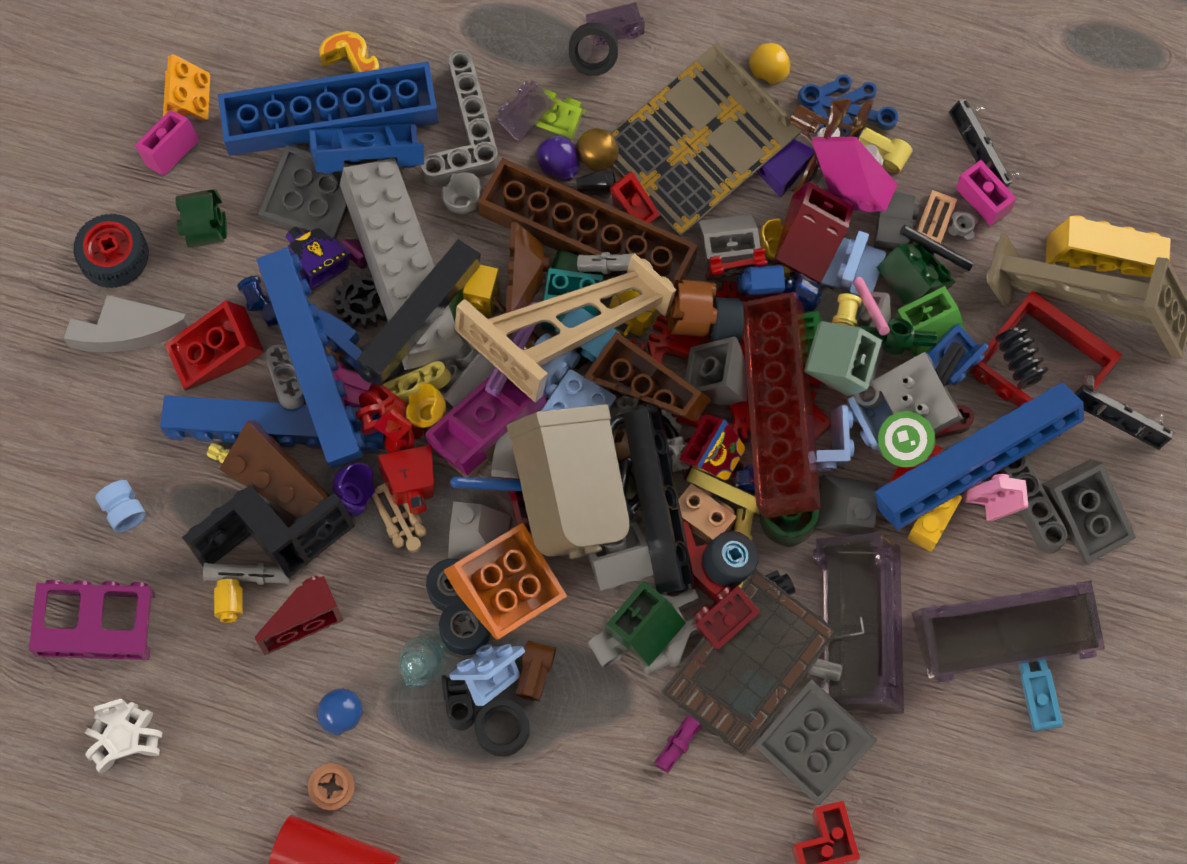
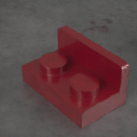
M728 585L725 586L714 596L717 599L716 602L710 607L704 605L693 615L695 620L691 625L702 633L715 650H719L761 612L739 586L731 588Z

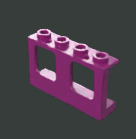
M46 580L45 583H36L29 651L35 657L149 660L150 648L147 645L150 607L151 598H155L156 594L148 584L143 582H132L130 586H120L119 583L113 581L102 582V585H91V582L82 580L74 581V584H63L59 580ZM47 595L81 596L78 624L74 629H55L44 626ZM104 597H138L135 627L132 630L102 629Z

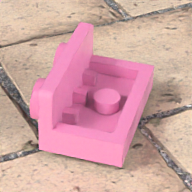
M1007 474L994 475L992 480L979 482L972 488L962 492L963 502L985 505L987 521H994L1028 508L1026 480L1009 478Z

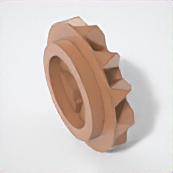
M330 763L320 766L312 773L308 782V793L311 800L316 806L326 811L339 810L344 805L349 804L350 799L355 793L353 776L348 769L339 764ZM335 776L336 785L343 790L333 791L330 799H328L327 789L320 786V784H330Z

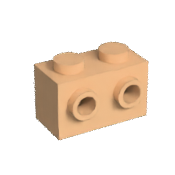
M691 483L679 498L683 522H688L691 533L708 545L720 533L730 531L735 525L737 516L734 515L735 512L730 506L723 502L719 504L712 499V494L708 490L701 487L697 488Z

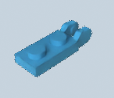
M1035 650L1034 657L1038 669L1035 672H1030L1026 653H1018L1020 678L1033 732L1061 728L1063 721L1051 670L1048 669L1043 650Z

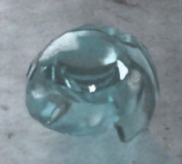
M417 636L404 644L399 655V669L406 686L422 687L430 679L437 676L445 656L443 647L439 642L427 636Z

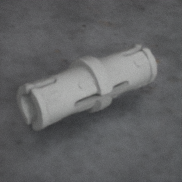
M603 252L601 255H579L577 259L578 271L581 273L602 272L603 274H610L611 271H627L633 253L610 255L609 252Z

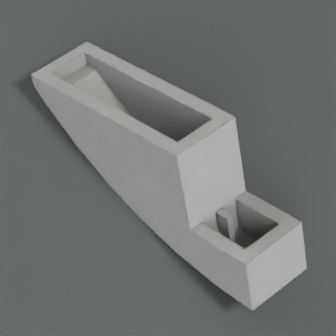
M107 295L97 325L70 319L64 340L69 348L88 352L129 351L170 339L188 328L190 323L184 313Z

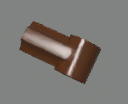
M528 640L522 659L523 669L516 696L530 701H540L547 673L551 671L554 662L556 647Z

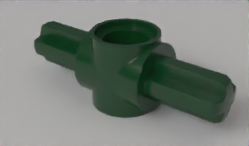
M903 318L891 319L887 323L890 331L886 335H880L876 327L858 326L881 339L882 349L892 355L902 354L904 350H910L912 345L934 347L937 343L936 332L914 330L913 326Z

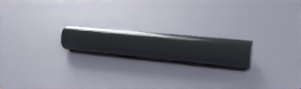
M907 225L901 228L900 234L935 254L967 271H970L973 267V261Z

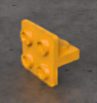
M174 54L169 55L167 70L165 71L163 116L169 110H172L182 116L190 114L202 121L207 120L209 113L210 73Z

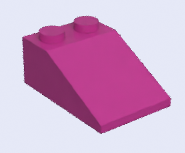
M814 137L812 143L829 193L854 206L853 210L886 211L898 184L857 137H830L827 140L824 137Z

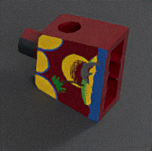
M705 414L679 460L709 476L726 481L730 476L737 477L742 473L744 466L739 460L745 451V446L724 419Z

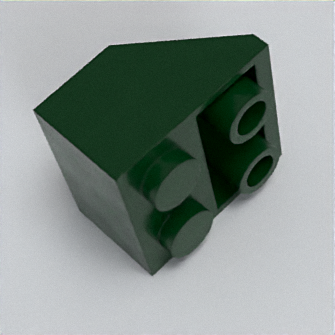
M917 243L897 246L876 267L905 305L944 286L948 289L956 283L951 277L950 270L945 265L940 264L934 256V252Z
M643 581L609 620L605 631L649 667L686 622L665 597L647 582Z

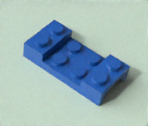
M415 122L309 129V147L316 172L332 174L343 170V161L345 160L360 162L363 159L373 158L387 160L390 157H394L397 165L404 168L424 165V144L418 143Z

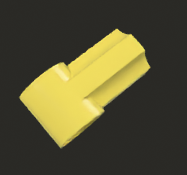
M867 127L858 139L864 146L871 144L877 147L879 154L883 158L882 167L892 174H899L913 152L912 147L907 142L897 138L890 140Z

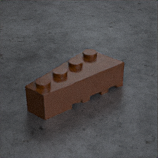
M617 332L614 333L584 376L585 379L601 387L656 408H661L664 411L696 422L711 401V398Z
M256 420L247 421L219 470L245 486L251 485L258 494L298 518L306 515L322 499L330 496L312 476H309L299 466L300 464L293 457H290L279 446L280 444L273 437H270L262 429V426Z

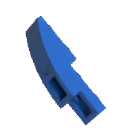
M317 308L320 315V320H317L319 330L324 329L329 341L327 347L335 353L338 350L346 356L344 361L356 370L357 358L363 353L355 346L360 340L357 332L340 319Z

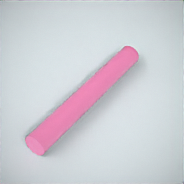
M855 278L853 285L879 334H888L890 328L863 278Z

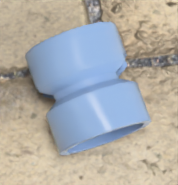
M119 480L105 486L95 497L101 510L107 512L106 518L115 533L125 532L136 527L147 515L139 500L134 499L135 493L127 480Z

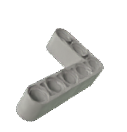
M463 49L453 51L448 59L450 76L469 145L433 153L424 158V165H421L423 179L431 187L448 185L450 176L460 172L472 173L476 177L490 175L495 172L498 166L497 147L474 63L470 53ZM459 64H464V65H466V66L463 67V68H457V67H456V66L459 65ZM465 87H471V88H472V89L469 90V91H464V90H462V89L465 88ZM471 110H478V111H479V112L476 113V114H470V113H468V112L471 111ZM477 133L485 134L483 137L474 136ZM483 156L492 157L488 161L481 160ZM458 162L466 163L462 167L455 166ZM432 168L440 169L437 173L428 172Z

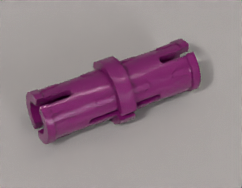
M687 715L674 735L668 737L667 745L654 761V764L669 774L682 753L686 754L689 749L688 745L702 725Z

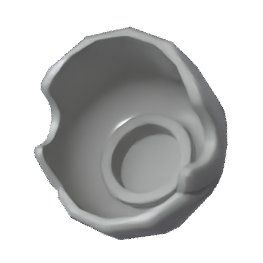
M468 172L451 175L447 187L442 188L444 207L452 213L462 215L468 214L478 207V201L482 195L480 179Z

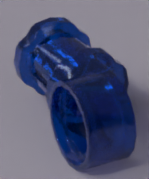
M246 277L237 284L238 290L243 292L247 301L246 309L248 311L261 310L268 328L279 324L271 300H269L267 295H264L260 287V277Z
M748 465L744 470L735 473L737 489L749 490L752 494L758 496L765 494L770 489V477L757 465Z

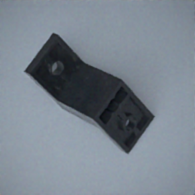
M249 485L245 489L238 491L223 506L216 508L201 523L190 528L188 533L182 536V539L203 567L204 563L214 564L251 535L289 579L354 528L355 525L341 499L333 493L328 498L322 499L314 509L306 515L299 517L288 528L257 491Z

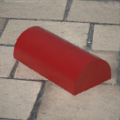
M290 815L285 820L276 838L269 864H399L401 857Z

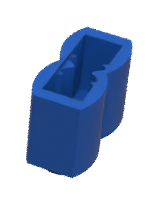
M783 266L748 267L741 272L740 276H737L736 285L738 293H741L743 298L777 296L778 293H783L785 289Z

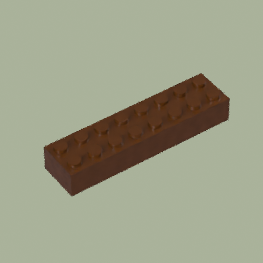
M504 158L501 159L478 201L479 216L508 229H511V222H517L541 243L557 251H568L576 255H601L603 252H609L610 255L635 253L639 258L646 259L652 265L653 270L661 277H666L671 282L674 279L685 280L696 259L697 244ZM611 271L610 275L618 277L621 276L622 272L627 274V271Z

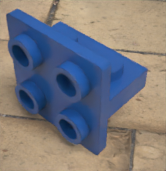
M960 324L953 325L937 341L936 345L926 352L935 367H937L952 342H957L965 347V354L945 386L949 384L956 385L966 376L965 371L970 366L978 364L984 358L983 353L989 347L986 343L976 344Z

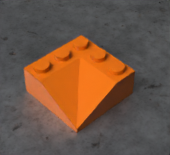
M521 523L443 570L458 596L496 640L567 597L542 553L535 547L533 538L524 523Z

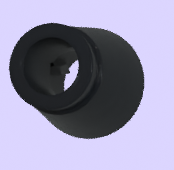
M607 168L576 178L577 191L586 194L610 195V187L616 183L614 170L607 171Z

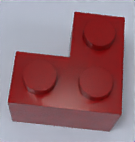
M844 801L816 807L812 816L819 838L794 844L792 853L795 863L857 864L860 856Z

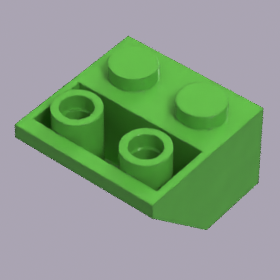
M945 286L897 309L895 318L907 320L914 330L936 332L937 341L955 324H960L965 330L959 308ZM912 345L910 351L916 357L923 352L926 353L931 347Z

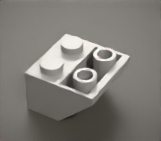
M752 214L700 220L698 222L706 272L710 266V257L721 255V263L751 259L753 258V249L761 248L758 228Z

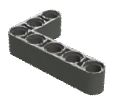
M950 445V446L944 448L943 450H941L940 453H942V452H944L945 450L951 448L952 445ZM1023 456L1015 461L1017 469H1010L1006 466L997 473L1007 474L1009 478L1026 480V485L1031 490V493L1027 494L1028 508L1019 511L1039 549L1048 554L1056 553L1067 539L1066 528L1026 456ZM1032 509H1040L1045 517H1036ZM1046 533L1056 535L1058 542H1050L1046 538Z

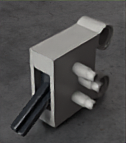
M952 342L937 367H935L930 356L923 352L875 380L870 381L868 389H875V397L872 401H864L865 391L854 394L855 399L859 404L868 409H876L882 405L885 397L893 414L902 411L918 413L931 423L935 434L963 419L945 384L962 359L966 349L957 342Z

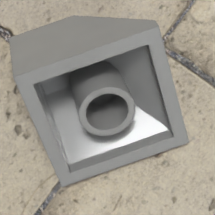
M453 501L448 558L461 560L509 531L511 516L482 504Z

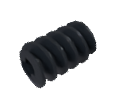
M1019 327L1011 328L998 334L995 337V341L1001 342L999 349L1005 352L1003 355L1004 360L1010 362L1008 369L1014 372L1012 375L1013 380L1019 381L1017 388L1025 389L1038 383L1048 371V367H1038L1044 359L1043 357H1033L1039 352V348H1029L1035 341L1034 338L1025 339L1024 337L1030 332V329H1020Z

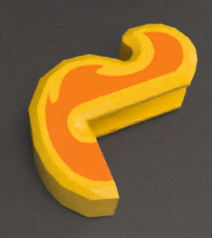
M350 31L335 33L327 37L319 48L322 67L347 57L354 73L380 69L377 58L375 56L369 58L365 40L358 33Z

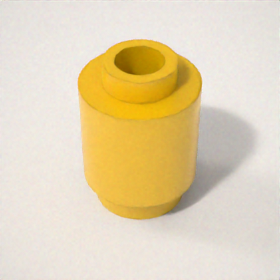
M222 579L217 581V587L214 588V616L220 618V622H236L237 618L243 616V588L240 587L239 580Z

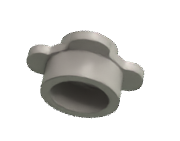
M966 212L953 213L951 217L953 222L952 226L948 229V233L953 237H964L965 240L973 239L975 235L973 232L974 226L978 223L977 218Z

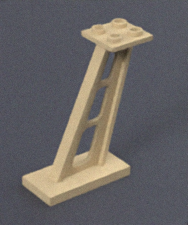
M634 253L630 258L627 274L490 319L484 317L464 299L456 308L454 330L536 403L544 394L548 374L541 366L653 307L666 316L669 314L676 289L668 278L661 277L655 272L652 265L646 259H641ZM631 289L640 294V296L613 309L607 308L600 302L603 299ZM587 305H592L601 312L600 315L573 328L564 326L556 318L559 315ZM540 322L551 323L560 332L558 335L526 350L520 349L507 337L510 333Z

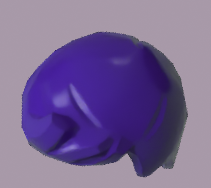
M553 136L540 143L537 147L536 159L543 173L561 181H570L578 173L577 151L569 139L563 136Z
M352 463L340 469L332 481L333 493L341 499L351 517L363 513L369 500L375 493L373 486L374 474L367 464Z

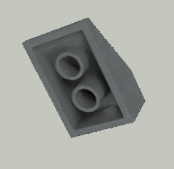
M1089 459L1042 484L1069 537L1085 563H1089L1136 538L1103 463Z

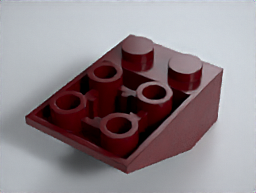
M811 182L805 184L792 195L774 261L817 284H821L848 230L854 206Z

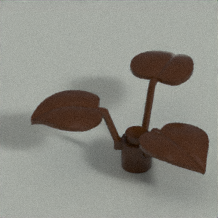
M848 98L830 102V118L822 117L800 104L793 112L790 124L801 129L800 135L806 138L812 146L813 138L809 133L815 134L821 124L827 125L824 133L826 140L834 134L837 127L851 130L848 137H857L867 122L874 100L869 99L863 104L855 121L851 124L842 123L852 103ZM815 149L801 182L791 190L792 192H797L815 177L820 167Z

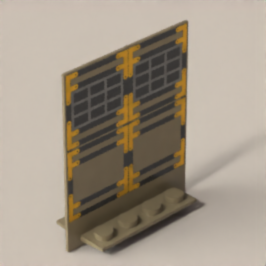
M716 42L611 132L619 147L618 158L613 163V166L623 176L630 171L634 173L660 215L682 236L801 134L802 130L790 124L791 116L778 104V98L773 99L761 87V84L757 83Z

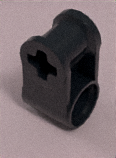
M441 675L449 723L456 730H466L474 722L472 696L466 681L451 680L450 677ZM458 709H464L468 712L464 719L457 720L453 717L454 712Z

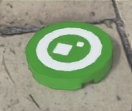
M911 411L897 412L889 416L881 425L878 434V445L883 456L890 463L904 468L915 467L925 462L932 453L936 443L935 431L931 423L922 415Z

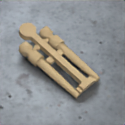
M385 483L378 486L372 497L387 527L386 531L389 537L393 538L394 547L400 548L404 546V540L401 536L406 535L408 539L406 541L407 549L410 552L419 551L421 542L417 537L421 538L426 535V529L421 525L422 521L419 515L410 513L408 503L403 504L406 512L401 513L398 506L394 504ZM384 492L396 515L395 517L390 518L378 494ZM409 517L412 527H408L404 519ZM395 523H400L403 529L401 532H399L397 526L394 525ZM415 530L417 537H413L411 532Z

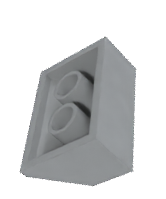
M460 336L462 345L458 358L442 362L451 373V379L448 384L438 389L446 400L447 413L486 380L495 369V366L462 336Z

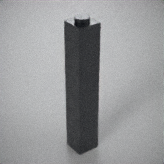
M459 239L453 244L357 358V372L362 379L369 383L374 382L378 386L385 382L478 270L481 253Z

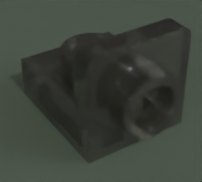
M833 286L832 290L825 287L812 312L818 311L823 321L833 323V317L837 315L839 307L838 296L847 292L836 286Z

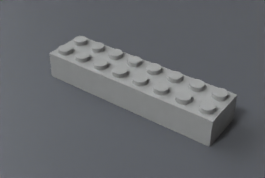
M395 158L344 167L340 182L343 196L388 322L434 268ZM449 305L402 360L405 370L425 366L435 361L444 362L458 358L462 340L459 333L454 330L455 321Z

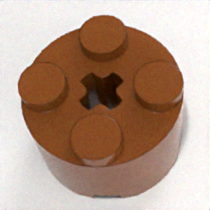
M674 279L672 284L676 291L669 314H667L668 330L672 331V335L708 336L710 324H716L717 309L713 307L716 284L708 281Z

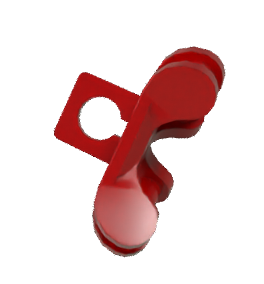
M376 384L369 391L359 395V403L363 408L356 411L355 416L357 420H361L363 425L361 427L362 434L369 435L378 430L386 435L385 447L389 453L397 452L399 449H412L414 440L420 439L423 436V428L415 427L406 418L408 403L390 392L386 386H378ZM380 413L381 417L373 421L371 416Z

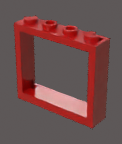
M1033 291L1029 293L996 334L997 336L1008 329L1016 328L1028 313L1102 366V369L1088 385L1094 390H1097L1122 356L1121 353ZM994 337L988 344V349L983 353L984 358L978 364L972 366L970 372L979 383L989 385L1001 399L1011 401L1019 408L1025 402L1033 400V398L986 365L997 352L1001 343L995 341Z

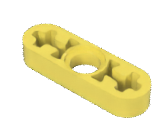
M435 361L382 385L408 403L409 394L417 393L420 390L419 385L421 383H430L437 389H440L448 384L451 379V373L444 363ZM417 382L412 389L407 390L411 384Z
M691 468L686 481L757 514L761 513L763 500Z

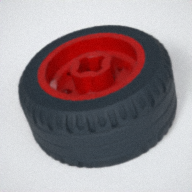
M102 214L92 218V220H89L82 226L74 241V257L79 268L89 281L101 287L117 288L122 287V285L126 286L131 281L133 282L137 279L147 265L149 249L141 229L134 221L120 214Z

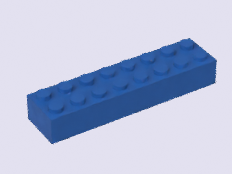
M429 61L218 94L223 138L229 156L284 148L286 145L309 144V129L415 122L417 127L439 123Z

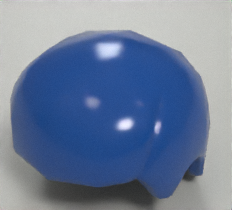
M344 688L330 691L324 695L317 709L318 723L326 732L335 735H341L346 731L354 729L363 714L361 700L354 692Z

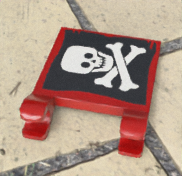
M765 247L753 249V258L722 264L721 255L710 257V266L705 274V279L709 281L740 275L748 267L768 265L765 258Z

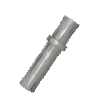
M204 563L203 581L236 579L240 582H257V585H264V582L290 583V578L288 579L277 566H265V563H258V565Z

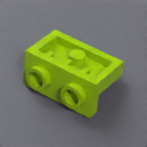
M544 88L541 89V92L533 91L523 121L573 139L581 116L586 112V109L580 107L581 102L566 97L565 102L556 99L557 93Z

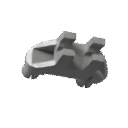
M694 589L675 597L662 595L682 618L681 612L697 605V600H699ZM621 606L614 608V612L616 613ZM695 618L686 621L682 629L649 667L639 659L641 667H644L643 671L646 676L667 665H670V667L679 665L689 639L701 633L691 625Z

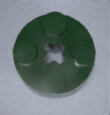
M216 189L176 196V207L181 217L180 220H177V229L180 236L185 235L186 244L189 248L225 242L224 239H227L225 212H221L218 204H222V200Z
M778 484L765 496L760 515V524L765 534L772 541L786 547L798 545L807 540L815 529L819 516L817 498L803 484ZM790 512H793V513H794V517H793V516H789V517H788V516L785 515V513L789 514Z

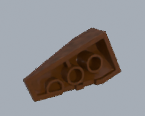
M511 222L510 261H508L506 313L527 307L543 284L544 272L549 271V256H544V244L517 222Z

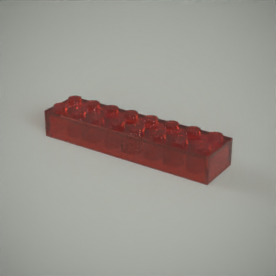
M795 292L742 302L744 309L743 333L756 507L765 519L820 510L809 374L804 372L808 354L803 305Z

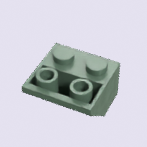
M821 321L818 323L804 372L846 396L866 391L870 384L882 340L859 327Z

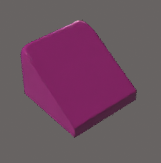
M343 239L341 241V245L351 252L350 260L361 269H364L368 264L360 241L357 239Z

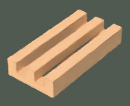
M932 190L917 231L941 244L957 199ZM937 198L940 201L928 233H922L933 202ZM948 202L950 205L936 238L932 235L944 203Z

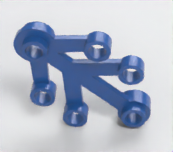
M840 75L836 80L821 87L815 84H808L802 87L798 92L797 99L799 104L822 117L828 118L823 107L831 109V101L848 98L852 103L842 123L851 124L853 122L849 115L856 117L861 109V106L854 105L853 103L861 99H873L876 95L877 87L872 82H866L861 88L837 99L827 97L836 91L846 93L850 90L851 78L847 75ZM844 81V82H846L848 85H847V86H841V85L839 84V82ZM871 89L873 93L867 94L864 90ZM812 96L815 98V100L810 101L807 100L806 97ZM883 107L879 111L871 110L867 120L877 123V126L882 130H891L897 124L898 113L892 107ZM882 119H889L891 123H885ZM821 124L820 129L824 128L827 125ZM844 129L846 132L845 137H848L851 130Z

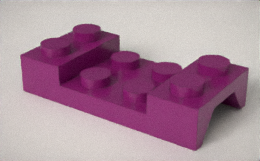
M490 375L428 430L425 436L429 445L464 475L468 476L487 459L485 451L508 432L507 424L538 412L546 405L547 401L544 394L535 403L507 378L500 394L494 396L485 390L486 384L491 377Z

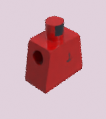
M431 445L378 455L379 472L394 504L408 503L411 514L424 512L427 509L425 499L434 497Z

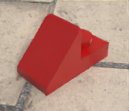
M632 171L610 187L614 207L621 208L625 213L648 223H651L660 216L659 211Z

